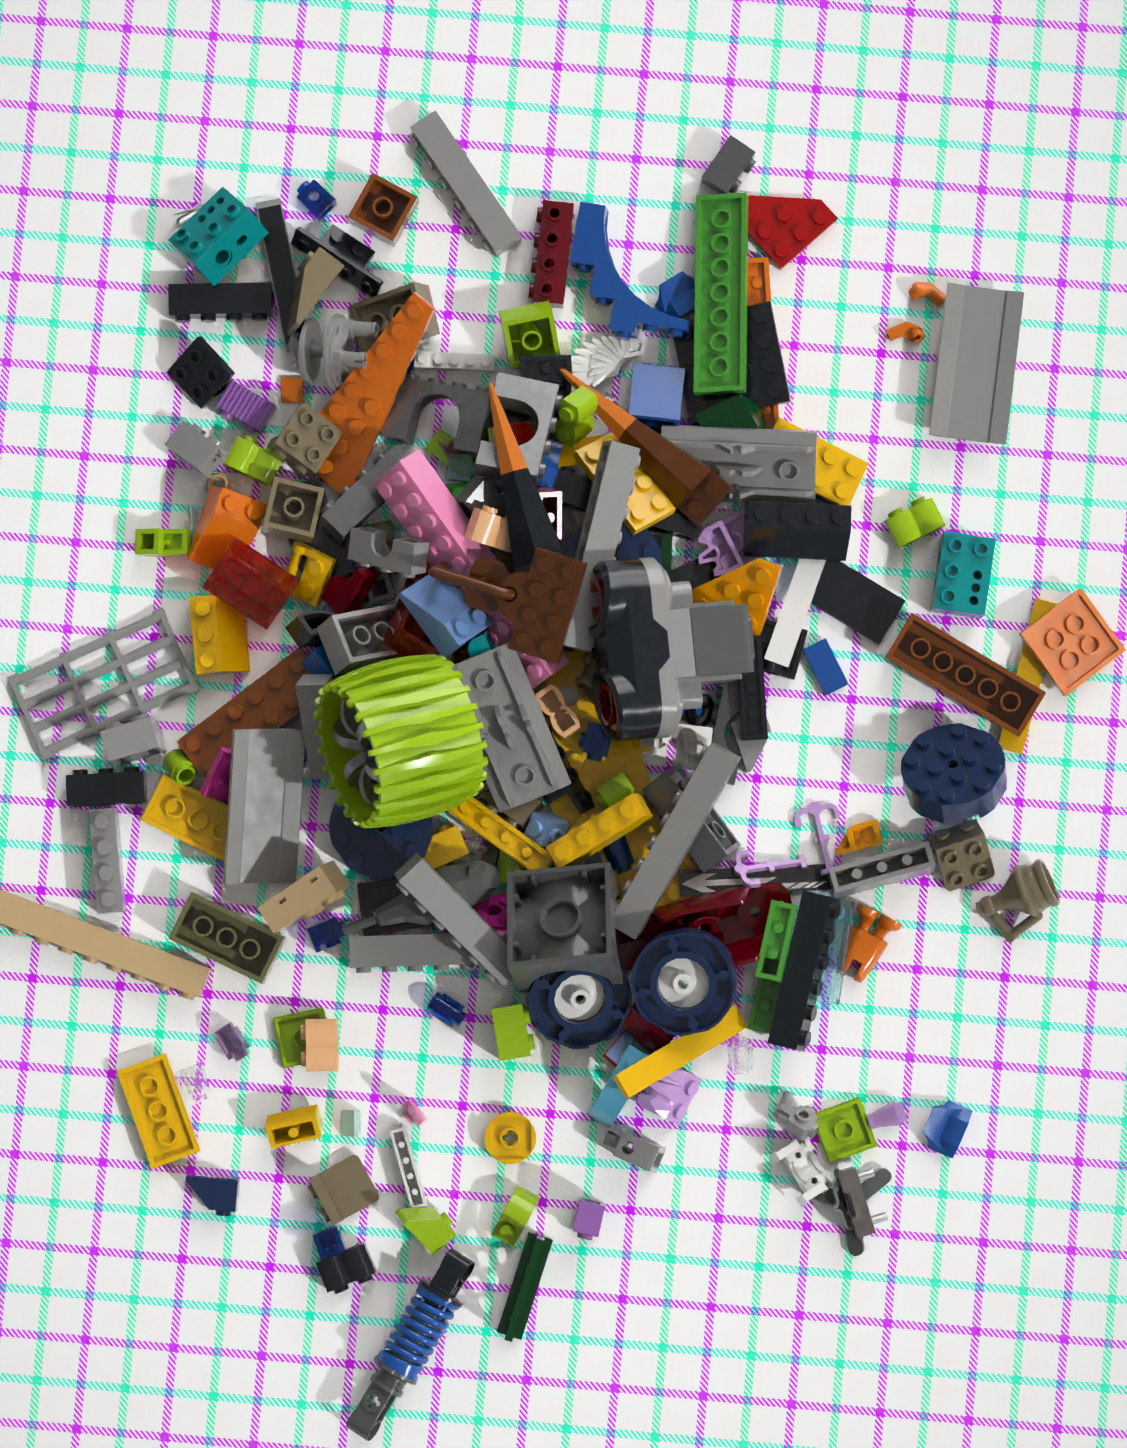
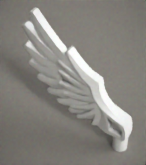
M639 328L638 338L634 337L630 338V340H618L613 336L608 338L601 336L600 340L593 338L591 343L584 342V348L575 349L574 354L576 356H571L572 374L588 386L591 385L592 388L608 378L617 377L619 369L624 362L630 358L642 355L645 346V332H642V328ZM573 386L571 387V393L575 391Z

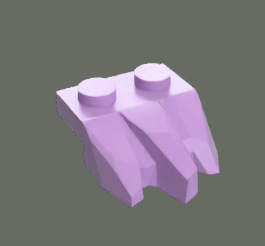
M744 509L704 528L697 540L699 543L707 544L709 547L698 555L699 564L711 561L716 562L717 566L713 570L714 577L723 575L757 558H763L743 556Z
M679 1068L648 1086L644 1092L640 1093L637 1096L639 1105L672 1123L680 1125L693 1096L698 1091L702 1079Z

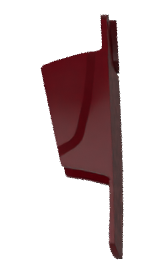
M780 882L761 883L760 887L757 888L739 886L657 907L640 937L636 940L615 928L619 961L623 965L624 970L633 969L639 954L655 936L662 932L692 927L707 931L723 942L732 954L735 967L756 962L760 959V950L771 900L792 904L790 892ZM753 907L759 908V911L755 914L750 912Z

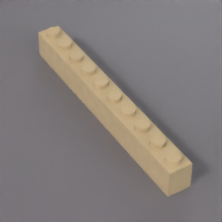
M0 889V925L3 924L11 927L10 933L24 937L25 933L35 936L33 941L45 946H48L49 942L59 945L57 950L69 955H72L73 951L83 954L82 959L93 964H97L98 960L107 963L106 968L117 973H121L122 969L131 972V978L141 982H145L146 978L156 982L155 987L168 992L170 987L180 991L179 996L193 1001L194 997L201 998L212 968Z

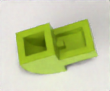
M135 529V555L172 557L188 555L191 529Z
M517 1185L491 1235L514 1247L540 1197Z

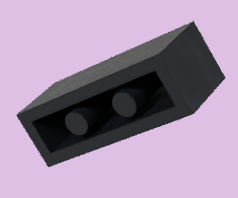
M124 767V772L115 773L114 768L98 769L96 774H88L87 769L72 770V775H66L67 806L87 807L148 803L146 772L140 771L139 767Z

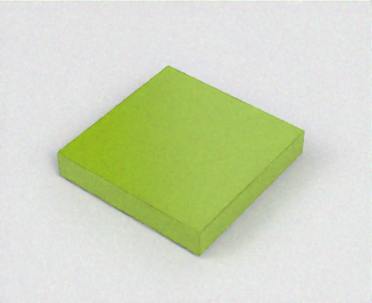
M324 1007L272 1018L283 1069L301 1065V1051H306V1040H301V1025H305V1019H326Z
M860 1097L816 1112L818 1117L817 1124L820 1125L817 1134L829 1164L878 1146Z

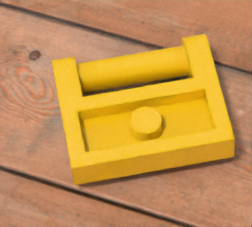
M294 541L291 548L293 553L284 580L280 581L278 590L291 594L314 607H319L323 600L320 597L325 590V584L331 577L336 559L303 542ZM304 555L308 558L297 586L293 583Z

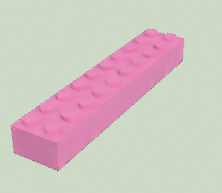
M420 449L400 460L373 483L409 536L429 542L427 561L431 567L446 561L451 565V570L469 575L472 564L477 559L488 557L497 560L488 545L464 537L470 520ZM453 584L459 590L465 592V587ZM499 608L491 612H485L493 623L487 629L496 647L509 642L515 623L506 619L499 611ZM517 651L532 689L569 663L563 652L560 662L556 664Z

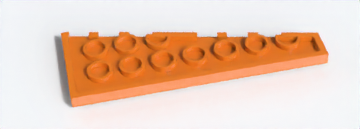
M413 292L367 351V358H364V360H367L366 368L355 367L319 413L342 431V436L316 473L338 493L347 485L352 487L357 482L355 478L364 469L368 457L373 451V446L379 432H381L396 399L395 396L399 387L405 379L407 369L416 354L415 351L422 336H424L436 309L417 292Z

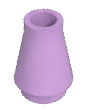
M892 1101L873 1113L867 1114L871 1129L900 1126L902 1122L907 1121L906 1112L901 1101L896 1103Z

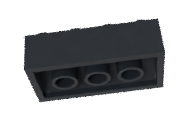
M748 501L744 505L743 556L846 561L851 534L852 506Z

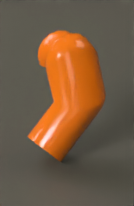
M917 281L908 290L909 296L914 300L919 299L921 296L929 297L937 307H940L945 302L946 297L930 282Z
M908 321L885 330L890 342L903 337L914 343H920L925 337L921 327Z

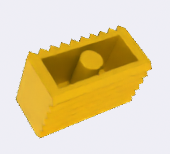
M317 1104L267 1115L265 1130L272 1149H275V1147L280 1148V1146L285 1147V1145L290 1146V1144L295 1145L296 1142L300 1144L301 1141L305 1143L306 1140L310 1142L311 1139H320L322 1136L323 1121Z

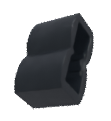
M365 1242L315 1263L327 1293L334 1291L335 1294L348 1290V1284L354 1281L362 1284L372 1280V1274L377 1271Z

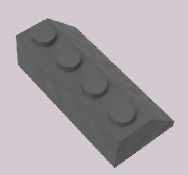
M680 763L662 773L642 789L645 800L650 806L656 808L661 820L667 812L671 814L675 807L672 804L673 799L678 791H684L688 784L685 781L688 773ZM712 808L688 852L695 867L705 873L740 847L741 844L716 810Z

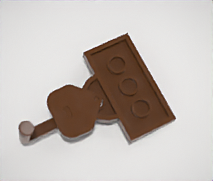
M537 547L529 572L519 571L510 574L503 562L488 557H481L472 564L469 575L451 570V565L446 561L430 567L428 573L433 578L465 587L464 598L470 607L484 612H491L499 608V611L506 619L515 623L508 649L558 664L588 562Z

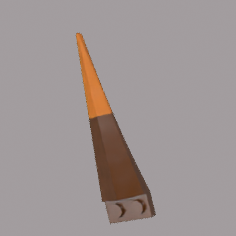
M560 369L561 373L575 390L584 386L597 395L598 406L595 413L621 443L640 448V466L677 509L682 511L694 524L701 526L734 487L714 469L630 415L566 369Z

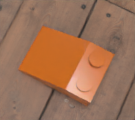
M210 486L186 560L234 576L260 529L267 504L223 487Z

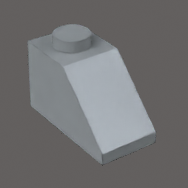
M767 719V731L770 733L771 729ZM737 720L731 722L730 726L745 772L748 773L752 771L768 739L742 741L741 722Z

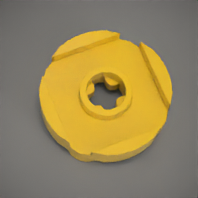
M501 1113L490 1121L485 1130V1147L491 1156L501 1163H519L527 1158L535 1147V1128L530 1120L520 1113ZM508 1130H512L513 1135L518 1136V1140L513 1141L511 1146L508 1145L506 1140H503V1135H507Z

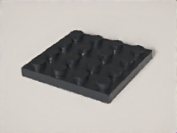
M771 301L747 306L746 393L695 395L693 393L694 319L688 320L691 324L690 335L682 334V338L673 337L679 368H685L683 388L690 424L699 423L696 419V413L739 394L748 398L761 409L792 402Z

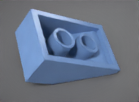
M429 574L398 594L435 648L444 657H447L471 641L473 637L493 624L484 611L472 608L466 603L464 592L453 584L433 578Z

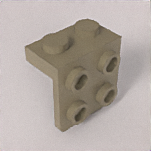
M303 403L298 406L281 433L272 438L266 447L271 450L272 456L280 461L285 460L292 465L291 469L296 474L308 477L317 473L342 436V431L310 406Z
M976 819L963 821V824L948 829H940L933 834L927 835L930 846L937 857L943 883L947 891H953L994 876L995 871L985 834Z
M352 1155L309 1179L311 1184L308 1185V1189L314 1199L319 1198L323 1205L320 1208L321 1214L325 1221H331L333 1226L379 1200V1194L357 1155Z

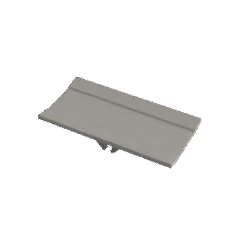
M947 283L929 435L1006 445L1024 292Z
M662 424L661 435L714 469L734 487L722 502L747 503L748 501L815 504L817 431Z
M509 642L455 663L453 668L454 671L462 673L463 678L460 681L463 686L468 685L471 689V692L468 693L471 704L477 703L478 709L474 710L477 723L483 722L484 728L479 729L481 740H486L487 747L483 749V757L488 758V765L483 767V771L487 773L486 782L499 812L514 808L572 784L517 651L508 649Z
M303 729L233 730L224 885L296 882L305 752Z

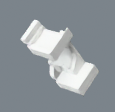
M679 723L670 737L641 740V748H662L663 743H667L672 738H677L681 731L684 741L683 753L699 754L704 745L709 746L712 743L713 728Z
M808 1137L805 1140L794 1139L789 1145L769 1156L773 1164L783 1160L804 1194L796 1198L801 1207L818 1194L829 1190L828 1188L836 1183L835 1178L816 1160Z

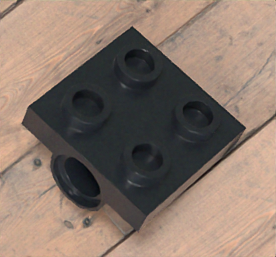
M202 336L197 337L167 371L201 409L206 407L214 397L222 393L229 380L235 375V372Z
M766 619L761 633L763 670L768 674L795 680L808 630H801L789 667H785L764 659L777 623L776 621Z

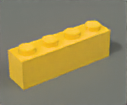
M632 793L551 843L546 848L557 867L574 866L654 816L641 794Z

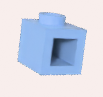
M532 812L524 835L538 845L547 847L567 834L570 823L554 813Z

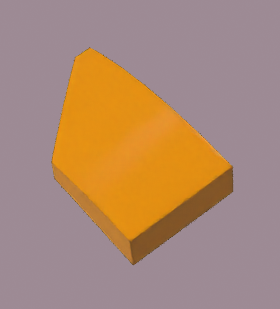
M878 819L851 825L850 829H847L838 848H836L835 856L884 844Z

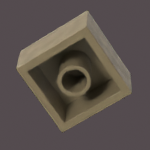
M274 476L261 532L312 544L325 488Z

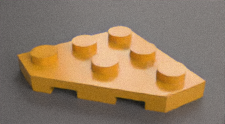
M761 558L752 560L694 588L692 593L693 603L734 600L735 604H748L753 636H760L782 566Z

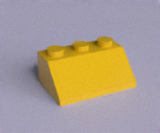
M243 595L189 597L196 674L201 677L250 672Z

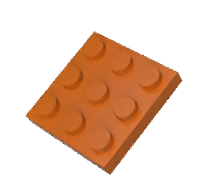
M1082 588L1075 590L1019 633V636L1063 696H1067L1126 651Z

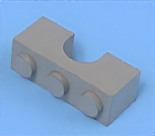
M368 526L351 528L348 559L357 561L358 566H377L381 572H400L399 576L404 578H415L416 574L426 573L429 542L411 537L393 539L390 552L386 545L387 531Z

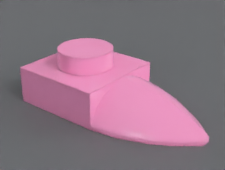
M409 1099L402 1105L405 1109L402 1114L411 1125L415 1122L419 1126L427 1119L412 1099Z

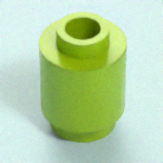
M174 749L165 755L163 766L176 783L186 785L194 780L196 767L183 750Z

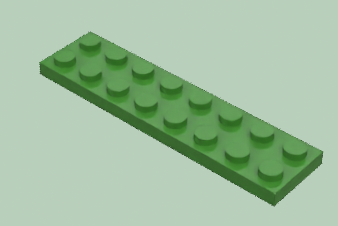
M747 192L696 195L693 387L695 395L746 393Z

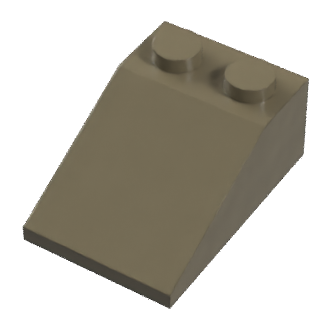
M321 247L315 253L310 250L297 268L300 274L295 280L287 334L290 337L344 267L342 263Z
M412 282L349 306L352 319L363 322H377L379 325V337L413 292H417L434 307L429 285ZM435 311L420 341L440 334ZM356 337L360 352L367 353L378 337Z

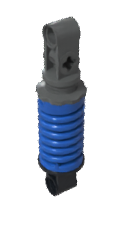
M452 1248L444 1256L439 1269L431 1281L420 1279L419 1285L415 1290L416 1295L410 1299V1303L415 1307L407 1305L405 1312L410 1314V1316L401 1314L400 1321L405 1324L397 1322L394 1326L400 1333L390 1332L389 1337L394 1340V1343L386 1340L384 1349L380 1350L377 1356L374 1357V1361L379 1366L378 1370L369 1378L372 1381L356 1409L350 1415L346 1423L348 1429L366 1441L372 1440L396 1397L401 1398L403 1395L402 1389H404L407 1383L416 1385L418 1382L417 1374L423 1371V1364L429 1361L428 1356L434 1352L433 1347L439 1344L438 1338L443 1337V1330L449 1327L447 1320H452L455 1317L453 1312L463 1306V1303L456 1296L472 1273L475 1266L474 1261ZM375 1397H378L377 1400L380 1402L379 1406H376L377 1403L374 1401Z

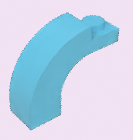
M628 1045L587 1115L610 1128L628 1100H625L613 1076L648 1055Z

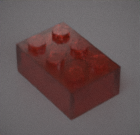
M235 537L202 587L267 630L294 592L300 579Z

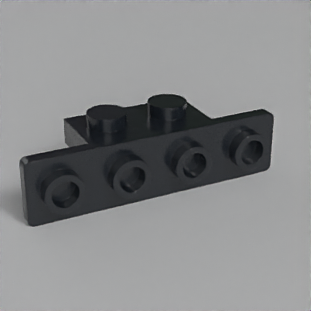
M334 224L321 239L300 226L295 230L291 244L299 251L308 254L311 250L315 253L321 247L344 265L338 274L343 280L348 281L371 297L379 295L384 283L383 280L364 269L375 255L374 250Z
M548 725L549 730H550L551 735H552V729H551V727ZM552 735L572 784L546 794L543 797L547 804H550L568 793L578 812L583 814L595 807L592 796L579 780L578 772L567 760L564 749L558 745Z

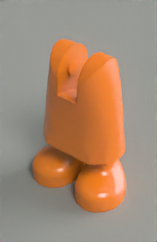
M858 903L856 911L860 916V922L858 927L851 925L841 952L837 972L845 975L854 959L861 964L857 968L853 980L861 983L873 969L889 944L883 940L887 933L899 931L903 924L881 914L874 933L870 934L869 929L877 919L879 912Z

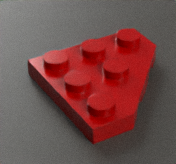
M748 196V235L780 270L838 220V217L821 199Z

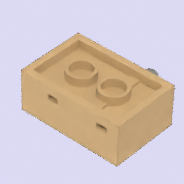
M333 860L319 865L257 908L275 934L289 928L302 918L306 920L311 916L314 917L325 909L323 904L327 906L346 895L344 890L349 888L350 885Z

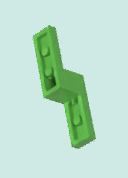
M771 900L760 950V959L758 960L755 973L758 981L747 1029L770 1034L796 918L797 905Z

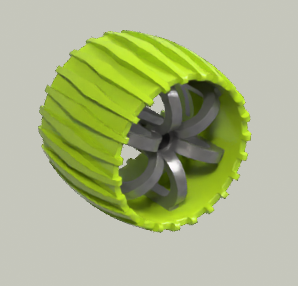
M435 654L414 655L376 662L340 676L324 685L318 691L319 697L314 702L318 710L313 713V719L318 720V727L314 729V735L320 736L321 746L317 747V752L323 753L326 765L322 766L323 772L328 771L332 782L328 783L329 789H335L339 796L335 799L337 805H344L346 809L343 813L347 818H352L351 821L354 825H359L361 828H379L423 820L466 802L483 789L484 784L482 781L487 778V773L483 771V767L488 765V758L483 757V749L487 747L486 740H481L479 729L484 728L483 722L477 723L474 710L478 709L477 703L471 704L468 696L471 689L468 685L463 686L460 681L463 678L462 673L454 671V663L446 661L444 656Z

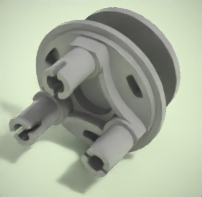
M336 313L328 323L324 344L322 345V332L318 320L308 318L301 332H294L290 337L288 348L295 359L292 366L299 367L300 376L304 382L312 383L318 375L321 358H323L325 383L329 390L337 391L355 367L365 369L367 366V360H364V358H367V353L353 352L355 337L377 338L379 325L377 322L346 319L343 314Z

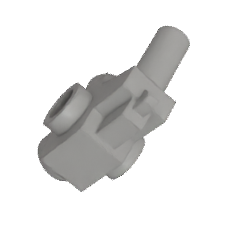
M785 1091L779 1108L773 1111V1115L776 1116L777 1121L785 1125V1131L799 1140H805L807 1137L812 1139L820 1128V1125L817 1124L818 1117L815 1110L808 1105H800L798 1109L792 1107L793 1093Z

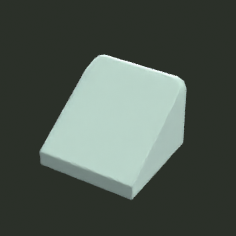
M341 1110L342 1136L358 1137L361 1135L360 1110Z

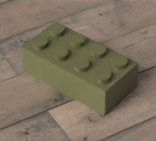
M191 892L168 939L252 980L265 984L287 937L279 933L274 934L271 929L195 892Z

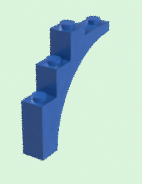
M580 202L570 263L573 267H576L578 272L591 273V270H594L589 296L599 306L610 307L611 303H613L609 330L615 335V338L620 340H630V337L638 338L639 328H642V332L657 334V331L667 332L668 336L682 338V334L690 335L691 324L688 320L667 315L650 307L638 298L623 282L615 268L609 249L607 232L609 211L607 207L600 204Z

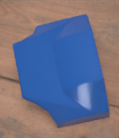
M681 271L659 285V297L655 303L657 310L682 319L695 311V278Z
M949 1100L944 1105L933 1106L922 1131L928 1141V1148L953 1159L973 1111Z

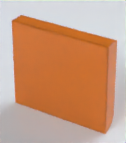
M281 377V403H303V380L301 377Z

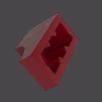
M373 567L357 569L351 577L348 575L331 577L325 584V590L320 598L338 614L357 611L363 604L379 572Z

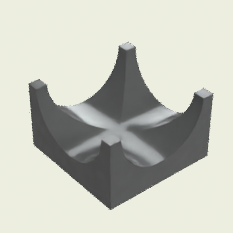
M610 862L507 872V968L520 993H527L531 983L537 978L560 971L591 972L607 978L613 985L623 984V973L619 963L615 935V900L621 899V888Z

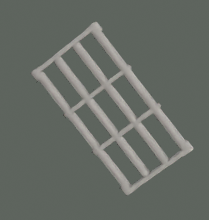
M163 607L152 611L151 615L111 632L110 630L106 632V635L67 653H59L58 657L21 674L17 672L7 677L8 683L16 695L44 761L55 756V753L92 736H100V731L106 730L105 725L118 721L123 723L130 720L131 717L141 714L146 715L148 711L187 693L190 695L200 690L171 629ZM162 621L168 635L127 654H121L116 641ZM111 644L117 657L116 659L75 677L69 664L70 662ZM171 644L173 645L178 659L136 678H132L127 664ZM64 665L69 680L24 700L18 687L19 685ZM118 668H122L127 682L85 700L80 688L81 685ZM180 668L184 669L189 682L145 702L142 701L137 690L138 687ZM72 689L75 690L80 703L34 723L29 712L30 708ZM132 691L138 705L101 722H95L90 709ZM85 712L91 725L90 727L48 746L44 745L39 732Z

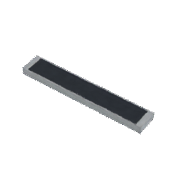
M277 198L258 202L255 205L260 223L269 232L263 238L284 344L286 352L290 353L291 351L288 348L290 336L287 334L297 274L281 199ZM306 318L295 332H301Z

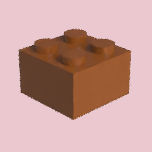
M372 172L348 215L349 223L395 247L419 204L418 197Z

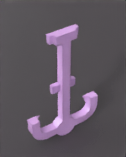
M812 802L809 807L796 812L794 822L795 827H801L803 824L799 818L802 814L810 813L814 815L818 836L814 837V842L820 841L826 869L820 870V873L825 875L828 873V868H831L825 842L830 837L829 834L824 835L819 814L824 809H832L834 812L832 819H837L841 816L838 807L833 803L820 804Z
M743 850L735 855L734 874L740 877L744 886L757 888L761 885L758 878L753 881L747 879V873L766 870L775 872V869L801 866V869H806L808 866L803 853L798 854V859L772 862L771 859H766V863L746 866L742 864L741 858L750 857V851Z

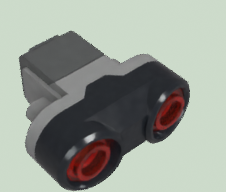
M653 557L599 561L593 567L596 578L590 582V592H599L600 606L591 607L592 616L598 623L588 627V632L594 637L597 669L592 677V696L599 722L604 732L612 740L622 742L668 738L681 721L683 710L699 709L702 707V684L731 682L742 679V675L754 672L753 659L755 658L752 620L749 617L748 604H735L734 600L693 603L690 582H670L666 570Z

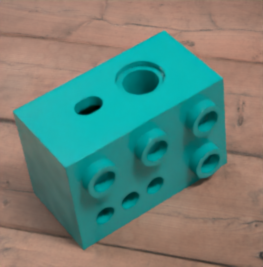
M222 186L168 241L190 266L215 286L269 232L249 208Z
M947 531L943 532L940 536L930 612L981 619L985 616L996 539Z

